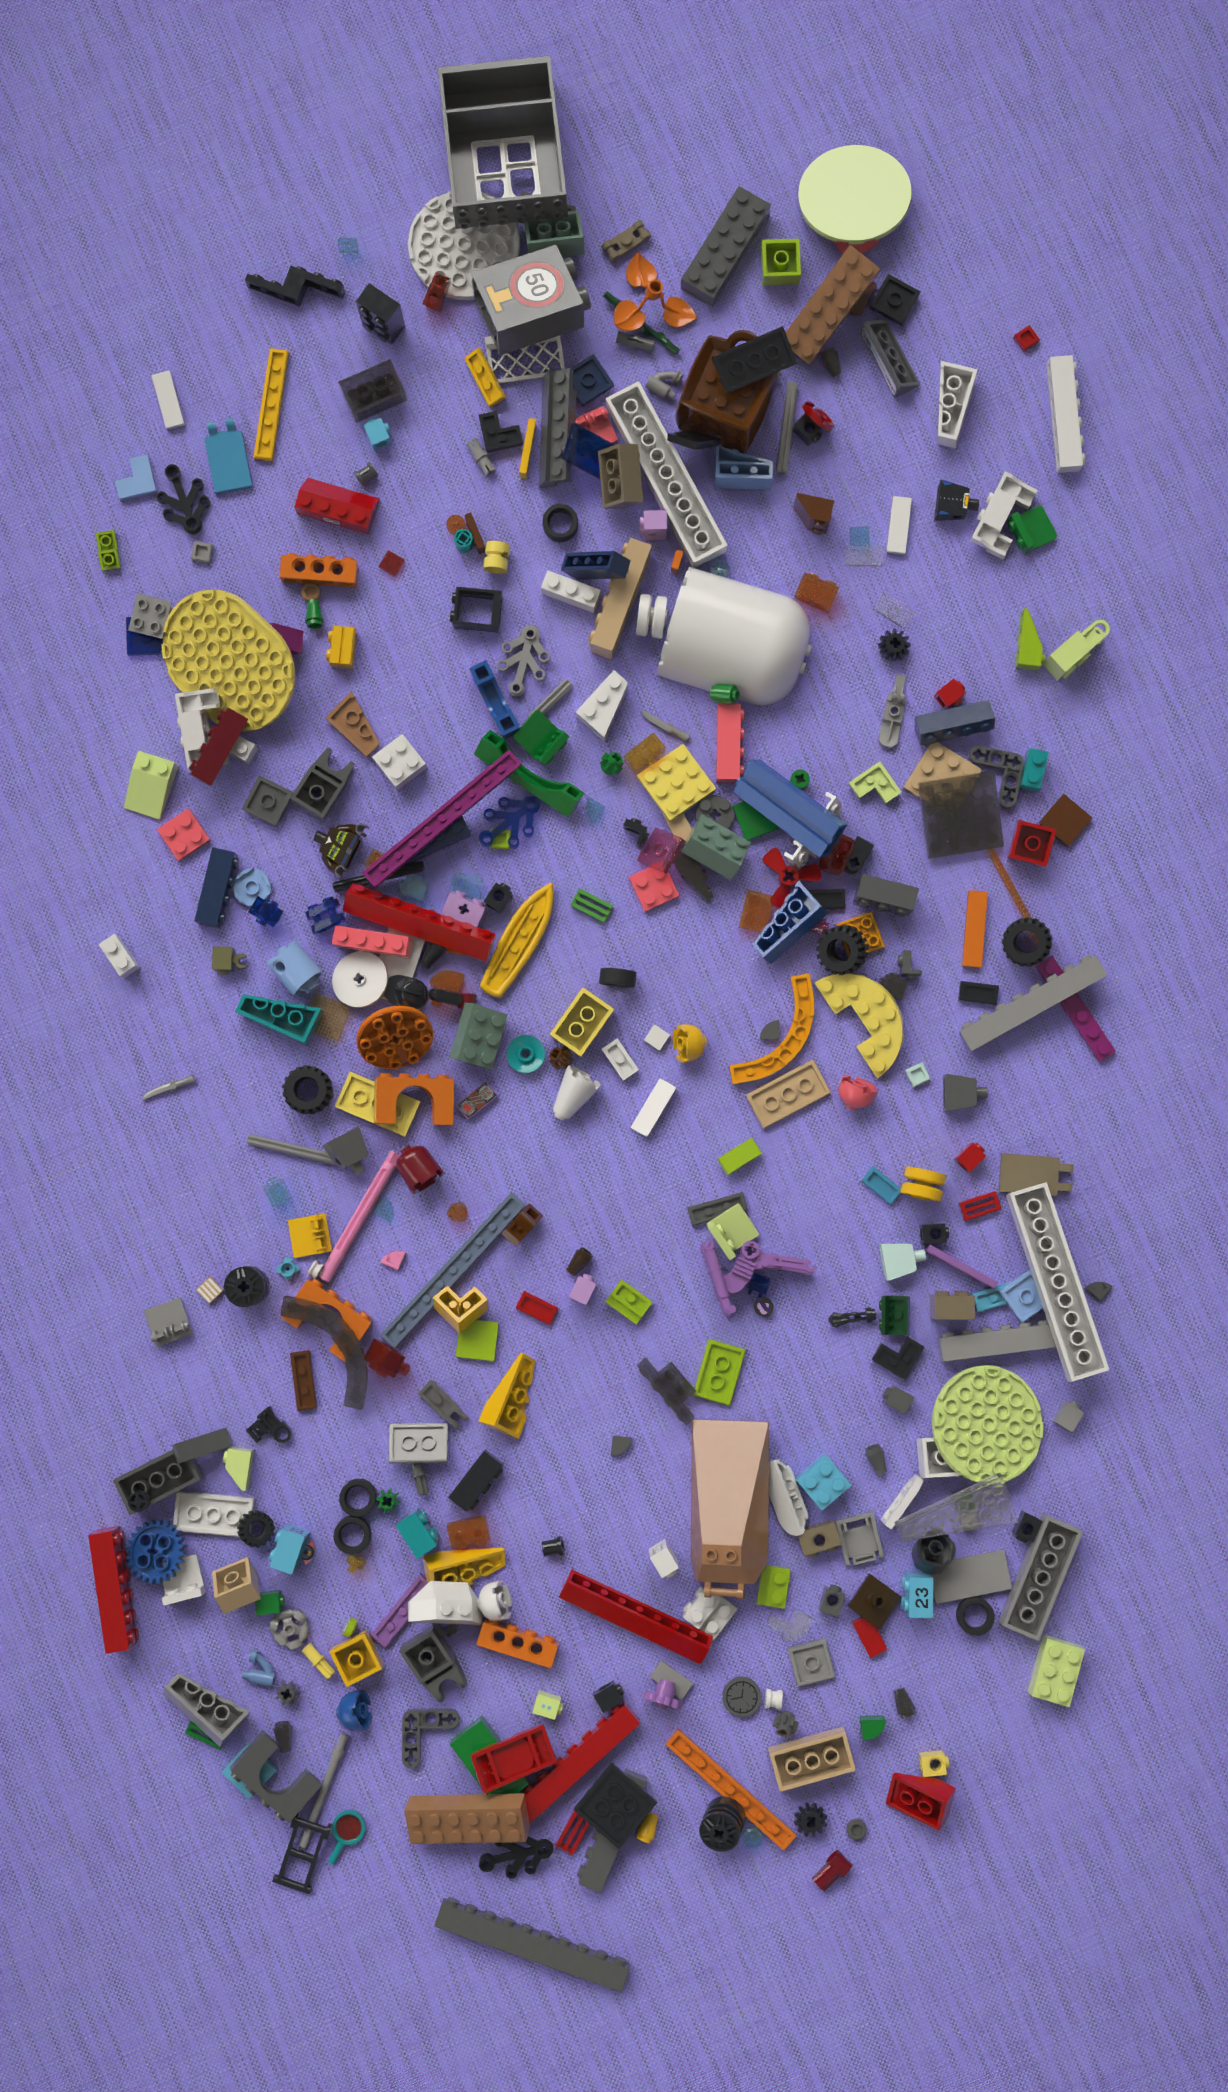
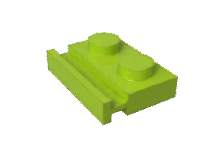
M621 1279L605 1302L637 1325L653 1301Z
M765 1565L760 1575L756 1602L758 1605L785 1609L791 1569Z

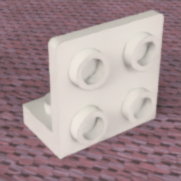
M197 1554L182 1557L185 1563L179 1564L182 1570H175L177 1576H170V1581L163 1580L165 1596L162 1597L163 1606L199 1597L206 1592Z

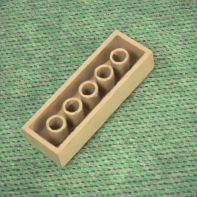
M631 537L628 543H624L621 553L622 556L631 560L629 570L625 579L610 580L608 586L609 595L604 596L602 613H598L595 621L596 630H592L588 641L589 646H591V653L610 660L613 659L650 561L652 545Z

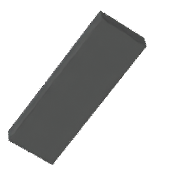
M743 1192L687 1207L692 1226L713 1220L737 1203L741 1205L744 1211H748Z
M226 1428L172 1445L178 1464L232 1446Z

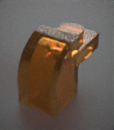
M443 970L432 977L429 985L436 987V989L460 994L465 975L452 970ZM429 999V1001H432V1006L440 1008L441 1002Z

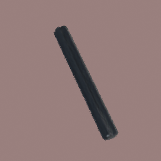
M418 861L403 865L386 880L422 872L425 870L424 862ZM364 875L334 882L333 889L335 892L348 890L353 883L362 886L371 883Z

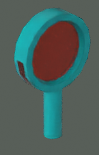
M352 1809L343 1810L335 1817L332 1832L338 1842L328 1860L330 1864H336L344 1845H353L364 1836L366 1823L362 1814Z

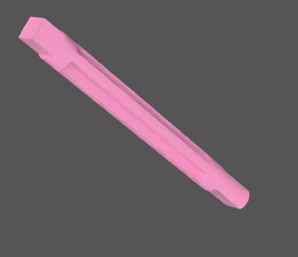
M391 1150L319 1273L318 1276L321 1279L330 1282L396 1169V1161L400 1156L399 1154Z

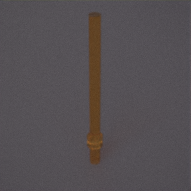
M993 846L986 849L1022 917H1031ZM1028 931L1029 934L1031 935V937H1034V939L1036 940V942H1037V944H1038V939H1037L1036 935H1035L1034 933Z

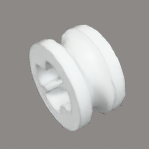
M315 1260L307 1275H312L313 1279H316L324 1264H318V1261Z

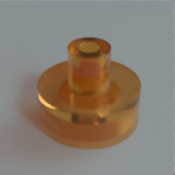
M452 515L447 520V529L452 535H455L458 530L466 528L465 520L460 515Z
M462 1202L451 1204L447 1211V1216L454 1222L465 1221L467 1218L465 1204Z

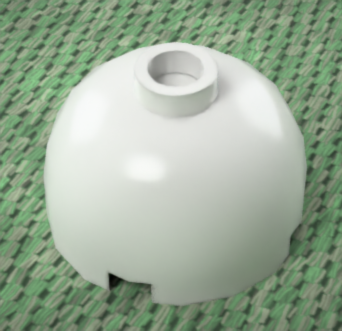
M503 1580L486 1584L481 1589L479 1599H477L479 1610L487 1619L492 1621L506 1620L511 1616V1612H508V1607L512 1606L511 1595L507 1585H502Z

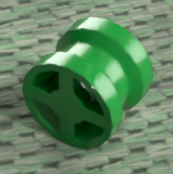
M802 769L794 771L790 778V782L801 790H804L810 781L809 774Z

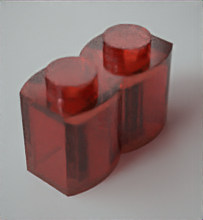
M842 834L829 856L820 858V870L828 874L840 875L846 867L847 857L854 848V839Z

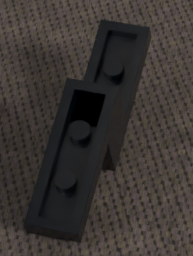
M290 265L283 286L274 280H271V282L264 280L258 274L250 275L247 273L245 278L247 288L297 306L301 305L308 286L342 299L345 294L344 285L339 280L327 279L317 272L314 274L307 272L305 268L300 266L293 267Z

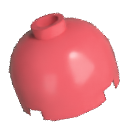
M844 1075L840 1081L838 1091L841 1100L846 1103L845 1106L851 1110L868 1107L876 1098L879 1090H874L875 1086L868 1081L858 1077L856 1080H852L850 1075Z

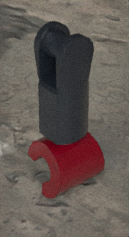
M430 989L428 991V998L430 1000L454 1005L460 1009L464 1008L465 1002L476 1003L477 994H458L442 989Z

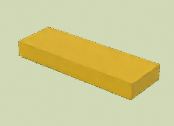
M477 348L464 359L488 406L493 408L504 400L506 395L481 348Z
M533 418L528 419L519 469L520 479L526 480L537 427L536 419Z

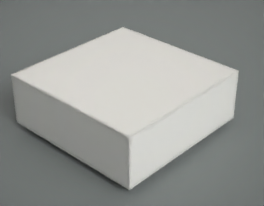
M654 1024L644 1041L660 1051L670 1034Z

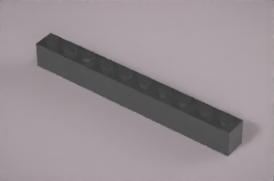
M448 1897V1899L443 1898L434 1927L622 1992L629 1972V1963L626 1959L619 1956L615 1958L608 1956V1953L603 1950H591L589 1946L583 1943H578V1945L571 1943V1940L566 1937H554L552 1933L546 1930H541V1932L534 1930L529 1924H517L509 1917H497L492 1911L486 1910L483 1912L477 1910L478 1908L472 1904L463 1905L457 1899Z

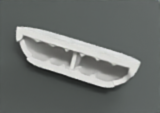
M780 1460L770 1461L769 1496L778 1521L782 1528L790 1535H802L805 1531L804 1527L806 1519H808V1513L790 1466H786Z

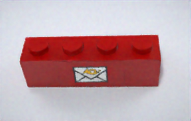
M307 478L299 489L294 508L299 515L369 535L380 498Z

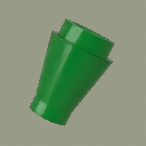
M310 599L307 601L305 623L310 629H319L324 623L319 601L317 599Z

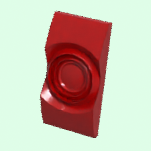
M544 1724L518 1732L505 1740L490 1744L470 1755L483 1794L557 1763Z

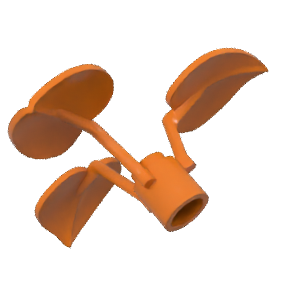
M639 252L636 253L628 264L626 278L631 286L640 287L642 285V288H646V296L638 307L632 301H621L614 311V325L623 331L639 329L645 322V314L640 309L648 299L654 301L660 298L661 305L665 309L663 319L669 326L679 328L694 321L697 316L690 305L683 299L670 297L665 304L664 293H662L663 284L656 279L657 272L655 267Z

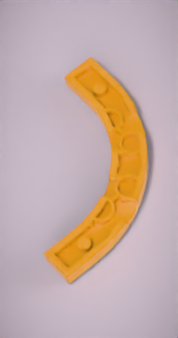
M810 973L790 977L794 996V1017L785 1039L774 1051L760 1059L729 1065L732 1085L755 1081L772 1075L786 1066L801 1050L810 1033L814 1016V996Z

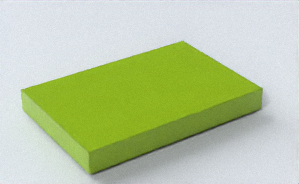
M708 1338L693 1395L730 1406L746 1349Z

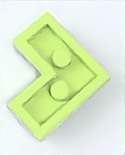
M878 762L848 783L858 799L875 789L886 804L902 793L881 762Z

